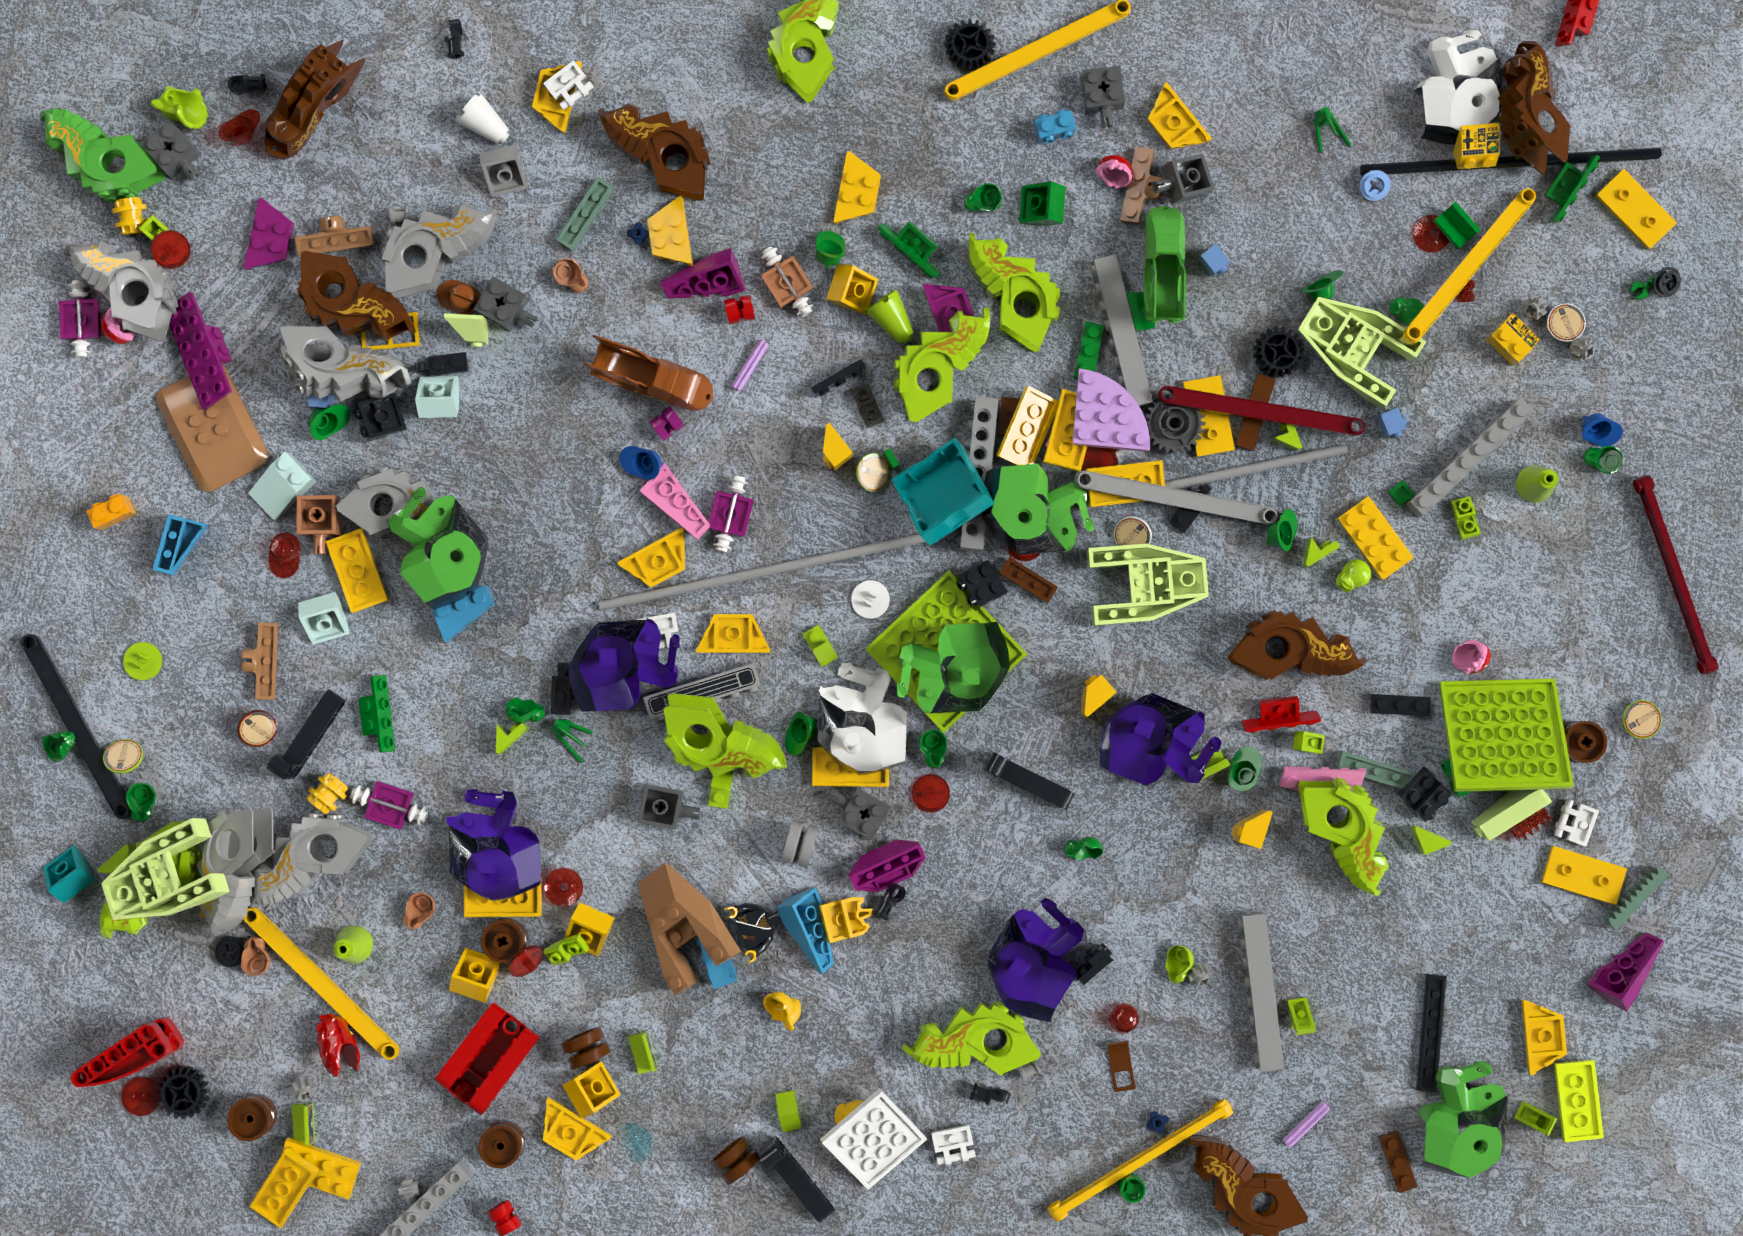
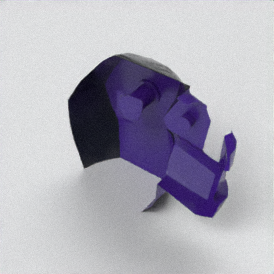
M652 619L601 622L594 626L576 650L568 666L572 691L581 711L634 709L641 696L640 681L663 688L676 684L678 669L675 664L677 649L680 647L679 635L673 634L670 638L668 660L664 665L658 661L661 633L658 625Z
M1151 693L1122 707L1107 719L1101 736L1100 767L1148 786L1162 776L1168 765L1186 782L1199 783L1205 776V766L1213 754L1219 752L1222 742L1216 736L1211 738L1197 759H1192L1189 753L1204 732L1205 714Z
M477 789L467 790L465 801L469 804L492 807L496 812L493 816L467 812L453 817L447 816L446 823L449 825L450 874L478 895L493 902L510 899L541 884L540 842L537 835L530 829L522 826H511L517 809V800L514 793L504 790L501 794L478 792Z
M1044 898L1040 901L1042 907L1060 923L1059 927L1055 929L1050 928L1033 911L1018 910L1011 916L987 955V961L996 990L1005 1007L1028 1018L1051 1022L1056 1007L1075 977L1077 978L1072 965L1064 960L1062 956L1082 941L1084 929L1077 921L1067 918L1057 908L1055 902Z

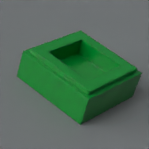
M890 448L885 450L884 456L891 469L898 468L899 463Z
M1403 480L1387 492L1398 507H1401L1415 495Z

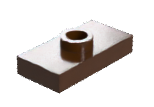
M1001 397L998 435L1005 436L1020 398Z

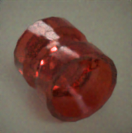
M1469 280L1457 294V302L1475 301L1473 289L1475 288L1476 281Z

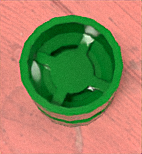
M1131 1172L1118 1180V1190L1126 1201L1136 1203L1143 1199L1146 1188L1137 1174Z

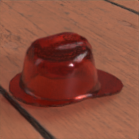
M254 109L242 112L220 127L218 131L219 137L224 141H230L234 146L247 144L252 139L254 129L259 124L260 113Z
M284 532L277 534L271 540L268 562L269 568L274 575L280 578H289L296 573L299 567L300 542L292 533Z

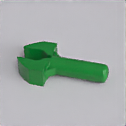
M1657 274L1644 283H1640L1637 280L1631 284L1629 293L1636 289H1642L1640 295L1633 298L1634 300H1643L1649 296L1647 291L1654 285L1652 279Z

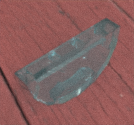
M636 1123L626 1124L637 1160L640 1162L650 1152L652 1146L651 1135L641 1125Z

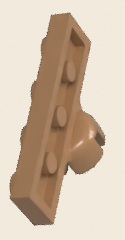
M1135 147L1132 161V179L1127 185L1120 221L1123 223L1140 225L1145 201L1147 199L1158 200L1161 198L1162 192L1154 193L1153 189L1157 187L1152 188L1153 181L1162 180L1161 177L1151 175L1155 155L1154 149Z
M338 215L322 217L319 220L320 233L295 237L298 256H301V252L304 251L325 253L375 245L372 226L346 229L343 218Z
M258 622L256 649H244L241 652L242 659H252V662H240V667L244 672L256 674L255 699L276 700L279 623Z

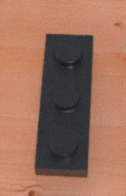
M861 359L811 387L815 397L818 395L822 397L830 392L829 389L835 385L838 388L844 385L849 377L853 376V378L861 375L865 365Z
M1371 694L1370 713L1430 716V697Z

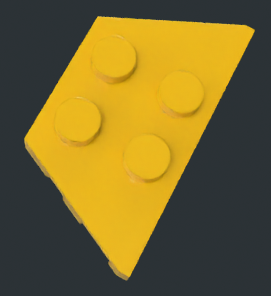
M577 61L576 64L582 69V62ZM560 65L554 69L547 68L540 71L532 108L558 130L566 134L572 107L569 106L563 110L559 105L565 100L563 96L555 100L543 84L565 67V65ZM576 85L567 91L569 95L576 92Z
M1167 82L1164 83L1147 119L1148 123L1170 150L1210 142L1212 139L1170 85Z
M850 151L846 153L833 224H838L848 219H856L863 215L874 214L881 175Z
M679 196L647 219L652 255L655 258L668 259L675 263L678 261L686 263L687 266H693L682 196Z
M680 528L617 562L618 565L651 588L685 570L684 529Z
M714 614L696 649V653H770V648L753 614Z
M1522 999L1527 1069L1529 1075H1534L1541 1068L1551 1065L1554 1060L1567 1055L1564 1016Z
M551 1097L547 1098L544 1121L545 1129L543 1133V1141L577 1161L588 1152L611 1139L612 1134L585 1118L581 1119L579 1114Z

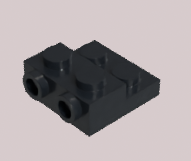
M395 393L388 394L381 399L372 398L356 404L354 414L356 419L361 421L362 427H360V432L363 438H367L368 442L385 438L390 434L406 431L407 428Z
M989 560L959 574L955 579L957 587L960 591H963L968 605L974 611L1008 593Z
M1424 766L1398 793L1399 797L1416 817L1424 822L1433 819L1436 815L1435 812L1440 806H1445L1449 802L1448 798L1452 795L1443 783L1439 782L1430 770Z
M1103 943L1091 946L1086 951L1087 955L1084 956L1089 963L1087 965L1084 963L1077 968L1076 976L1082 985H1085L1113 961L1110 957L1112 952Z

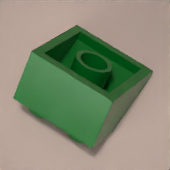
M1052 181L1023 185L1019 223L1043 226L1063 224L1066 186Z

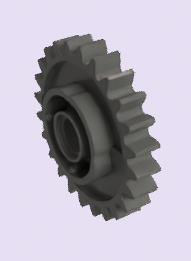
M1166 394V399H1171L1170 396ZM1153 401L1154 408H1148L1151 414L1145 415V418L1149 420L1146 422L1151 434L1149 436L1150 440H1154L1152 446L1158 444L1159 451L1165 448L1166 454L1169 450H1172L1173 455H1175L1177 450L1183 454L1184 448L1190 451L1191 444L1197 446L1195 440L1202 439L1199 433L1205 432L1201 426L1206 425V422L1201 421L1205 417V415L1199 414L1201 410ZM1172 419H1176L1180 422V426L1174 429L1169 425V422Z

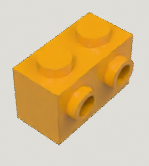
M120 494L110 496L109 501L104 503H95L91 506V509L86 511L93 527L98 530H104L136 515L130 498Z

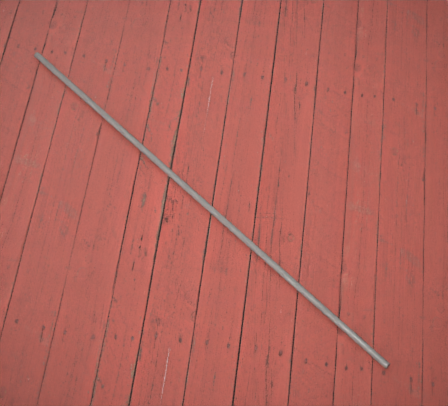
M1346 444L1172 480L1165 482V487L1181 489L1347 454L1348 450ZM1089 498L1086 500L1087 508H1091L1089 507ZM1075 503L1070 507L1071 512L1080 510L1079 504ZM962 526L941 539L957 536L958 533L962 532ZM970 526L966 529V532L972 533L977 532L975 527ZM920 534L603 600L598 603L600 611L925 543L926 541L921 538Z

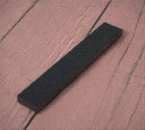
M1426 974L1416 1081L1417 1091L1437 1093L1436 1075L1439 1070L1447 976Z

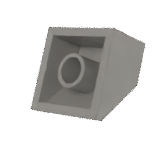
M517 144L480 153L481 167L491 197L528 188Z

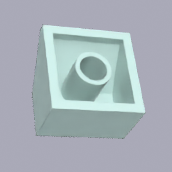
M458 376L420 377L415 398L419 418L457 417L459 410Z
M336 592L298 602L299 619L312 644L350 634L343 606Z

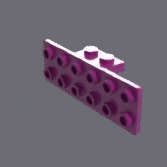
M188 292L177 300L178 308H176V314L171 315L169 326L201 408L207 410L232 392L221 365L228 364L232 359L219 327L205 324L193 292Z

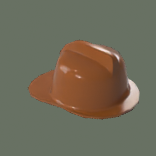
M458 280L445 281L440 285L437 292L438 301L443 307L464 315L476 312L474 308L481 297L478 289Z

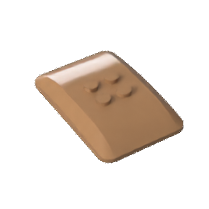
M224 365L222 367L232 392L207 410L201 408L189 376L161 389L156 395L157 404L198 486L205 492H213L266 465L270 458L269 452Z

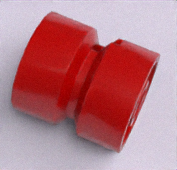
M750 295L742 296L739 300L735 298L724 300L729 325L740 323L741 319L744 321L755 319Z
M506 1200L487 1211L491 1222L496 1223L494 1228L498 1236H504L522 1225L518 1215L512 1213L514 1208L510 1200Z

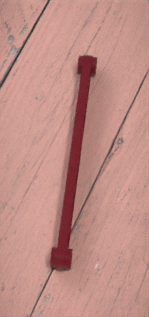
M1164 386L1158 392L1159 401L1168 405L1350 436H1358L1365 430L1364 421L1355 417L1173 386ZM1169 391L1171 399H1165L1162 392ZM1352 423L1359 425V432L1353 430Z
M1650 475L1638 477L1633 480V487L1636 493L1640 494L1698 658L1697 668L1701 675L1714 673L1719 669L1716 658L1710 653L1653 491L1655 487L1654 481Z

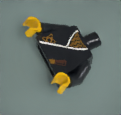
M752 903L725 907L724 910H730L731 912L730 916L726 918H734L745 946L749 950L742 954V957L750 956V961L746 962L749 964L766 951L773 941V934H775L773 925L782 922L778 911L768 915L765 908Z

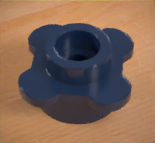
M636 222L634 227L627 231V236L631 237L636 245H640L649 237V231L642 227V223Z
M1153 1111L1150 1113L1149 1122L1146 1123V1127L1149 1130L1153 1129L1162 1134L1165 1131L1164 1126L1169 1119L1166 1115L1162 1116Z

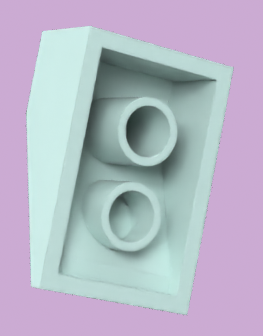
M284 452L269 466L248 494L276 521L297 501V496H302L317 481L291 454Z

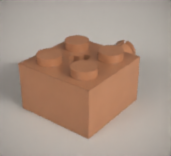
M336 495L297 496V534L314 537V555L326 554L325 537L341 536V513L336 508V505L341 502V497ZM322 513V517H319V519H317L316 515Z

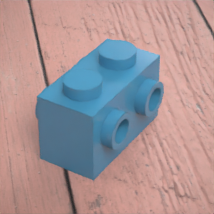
M1060 110L1051 116H1048V114L1038 116L1033 124L1038 144H1048L1056 139L1070 138L1077 129L1072 110Z

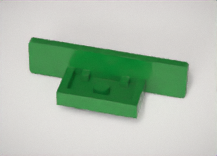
M1598 155L1592 156L1582 171L1568 162L1564 163L1544 196L1560 205L1549 222L1553 224L1564 219L1567 214L1565 210L1578 197L1576 193L1587 184L1589 173H1593L1598 167L1599 163L1597 161L1600 158Z
M911 221L905 225L899 234L895 233L885 223L879 225L877 229L880 231V235L886 240L892 241L898 251L908 255V259L913 264L919 265L926 276L936 278L941 274L939 270L927 261L938 248V245Z
M386 675L371 676L372 696L358 698L363 736L377 734L379 752L395 751V741Z

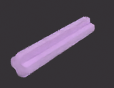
M759 340L733 382L732 387L735 390H742L769 345L764 340Z
M1323 1101L1320 1102L1283 1138V1142L1289 1148L1292 1147L1330 1110L1329 1106Z

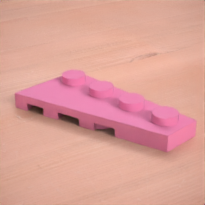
M664 463L660 468L658 476L655 479L649 480L640 490V493L696 540H699L709 529L710 524L669 470L666 463Z
M1284 767L1279 785L1280 787L1299 791L1298 784L1300 780L1331 781V778L1336 779V777L1346 780L1347 784L1352 787L1354 784L1361 786L1366 774V768L1349 770V768L1341 767L1340 769H1329V767H1321V769Z

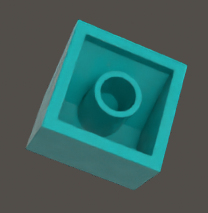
M72 845L42 867L48 892L62 903L75 897L77 893L95 881L91 866L75 845Z

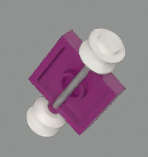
M73 280L72 284H68V287L72 288V292L68 293V295L74 298V300L59 301L60 339H76L70 343L75 348L74 351H71V354H75L76 358H86L87 354H91L87 350V346L91 344L85 339L101 338L100 300H83V298L88 296V293L84 292V288L88 287V285L84 284L82 280Z
M734 475V478H730L732 486L727 488L734 493L728 494L716 491L709 519V529L722 532V534L715 536L718 539V543L713 544L717 546L716 550L727 552L728 549L732 550L729 547V542L734 540L728 535L733 534L741 537L746 535L754 500L739 496V494L746 492L743 486L748 484V482H745V478Z
M376 781L372 795H370L369 788L365 791L361 790V785L353 788L350 799H353V804L359 801L361 806H364L369 802L364 818L400 830L403 829L407 815L409 822L417 820V825H420L421 822L424 823L428 812L425 811L426 807L418 809L417 804L410 808L414 792L381 781Z

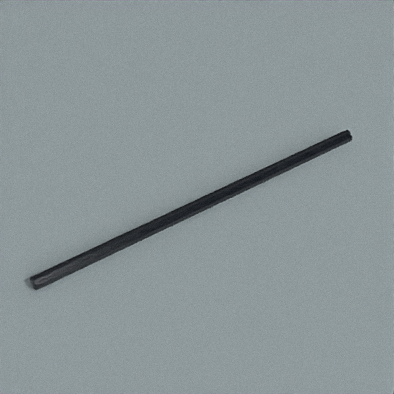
M1661 148L1573 152L1568 153V160L1566 162L1570 164L1588 163L1590 158L1595 155L1600 157L1597 162L1659 159L1662 156ZM1547 154V165L1564 164L1554 154ZM1514 156L1498 157L1496 166L1458 169L1455 159L1362 164L1360 166V175L1364 176V174L1371 170H1380L1385 174L1524 167L1531 165L1522 157L1516 159Z

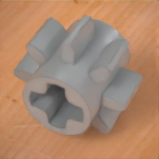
M1533 295L1523 302L1525 308L1522 312H1525L1527 318L1534 317L1535 320H1538L1547 313L1544 309L1548 304L1545 303L1543 297L1536 298Z
M1583 337L1572 342L1570 352L1574 355L1573 359L1586 361L1593 356L1595 347L1593 344H1590L1591 339Z
M1201 963L1193 964L1189 973H1187L1188 980L1192 986L1197 984L1198 987H1203L1210 982L1209 977L1212 975L1207 964L1204 966Z
M302 1076L294 1080L290 1092L292 1097H296V1100L307 1101L314 1095L313 1090L316 1087L314 1081H310L309 1077Z
M413 1177L404 1179L402 1185L398 1186L400 1199H406L407 1203L415 1202L418 1199L417 1196L422 1193L420 1182L414 1181Z

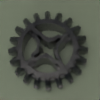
M968 19V24L961 20V26L955 23L954 29H949L950 35H946L945 40L948 42L944 44V47L947 48L946 55H951L949 61L956 60L954 63L955 67L961 64V70H964L965 66H969L968 70L972 71V66H975L977 70L980 68L979 64L985 66L986 61H991L992 57L990 55L995 53L993 49L996 46V43L993 42L995 36L989 35L991 33L990 28L984 30L986 27L985 23L979 26V20H976L975 24H972L971 19ZM973 32V34L970 36H967L963 33ZM980 36L985 42V50L981 49V46L978 44ZM955 40L959 41V44L963 47L960 54L955 48ZM974 41L973 46L971 45L970 47H968V48L966 49L967 44L969 45L970 43H972V42ZM970 54L977 56L974 58H967V56Z
M1277 326L1273 328V332L1268 328L1266 334L1263 332L1260 334L1261 339L1257 338L1255 340L1258 345L1254 346L1253 350L1258 352L1254 353L1253 357L1259 358L1255 361V364H1262L1259 368L1260 371L1264 368L1267 369L1265 375H1269L1272 372L1273 378L1277 374H1279L1280 378H1283L1285 373L1287 376H1290L1292 374L1291 370L1296 372L1298 370L1297 366L1302 365L1299 359H1303L1305 355L1299 352L1304 351L1305 348L1299 347L1303 341H1296L1298 334L1296 333L1292 336V329H1289L1286 333L1285 327H1281L1280 332ZM1272 338L1282 339L1279 344H1269L1267 342ZM1288 343H1289V344L1291 345V347H1292L1293 356L1291 355L1292 353H1290V352L1287 350V344H1288ZM1281 347V349H1280V350H1281V351H1280L1281 355H1279V356L1276 358V356H1277V351H1276V350ZM1264 348L1271 355L1270 361L1265 357ZM1278 360L1290 362L1287 366H1275Z
M182 1065L179 1069L177 1067L172 1068V1072L167 1071L165 1073L166 1077L160 1078L163 1084L157 1085V1088L161 1090L156 1093V1096H161L157 1103L163 1102L164 1106L161 1107V1110L168 1109V1116L174 1112L175 1119L179 1116L182 1119H186L187 1115L191 1118L195 1113L199 1114L201 1108L206 1107L204 1101H208L210 1097L205 1094L209 1093L211 1089L205 1088L209 1084L208 1081L203 1082L202 1080L205 1078V1075L198 1076L200 1070L197 1069L193 1072L192 1066L186 1069ZM177 1077L188 1079L184 1084L173 1081ZM193 1085L196 1087L197 1094L193 1091ZM170 1091H171V1092L173 1093V1095H174L173 1100H172V1098H171V1096H170ZM183 1101L193 1103L191 1107L179 1106Z

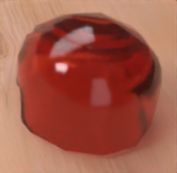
M1122 1003L1113 1008L1109 1016V1023L1111 1028L1117 1033L1126 1034L1137 1027L1140 1018L1134 1006Z

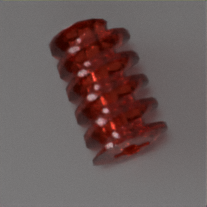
M1542 808L1508 830L1520 842L1519 838L1527 840L1526 833L1531 836L1534 835L1533 828L1536 831H1540L1538 824L1545 827L1544 820L1552 822V819L1547 810Z

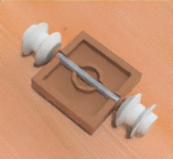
M769 247L762 252L763 256L761 259H766L768 261L766 266H773V268L762 274L761 277L780 308L782 309L795 301L792 308L798 309L797 316L801 315L804 317L811 313L813 305L807 304L809 298L801 296L813 290V286L795 257L791 256L780 263L782 255L776 254L778 248Z

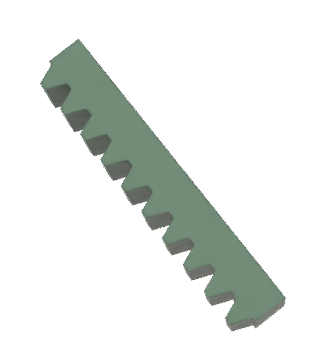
M597 177L556 239L557 242L571 251H575L577 245L581 243V239L585 237V233L588 232L589 227L593 224L594 219L597 218L598 213L601 212L602 207L605 206L606 201L613 194L614 186Z
M1341 751L1336 768H1349V770L1366 768L1364 778L1398 789H1402L1417 774L1345 751Z
M1650 866L1651 872H1645L1646 878H1639L1641 884L1634 883L1636 889L1629 888L1630 895L1624 894L1625 900H1618L1620 906L1613 905L1615 911H1608L1610 917H1602L1604 923L1610 929L1618 930L1669 876L1663 868Z

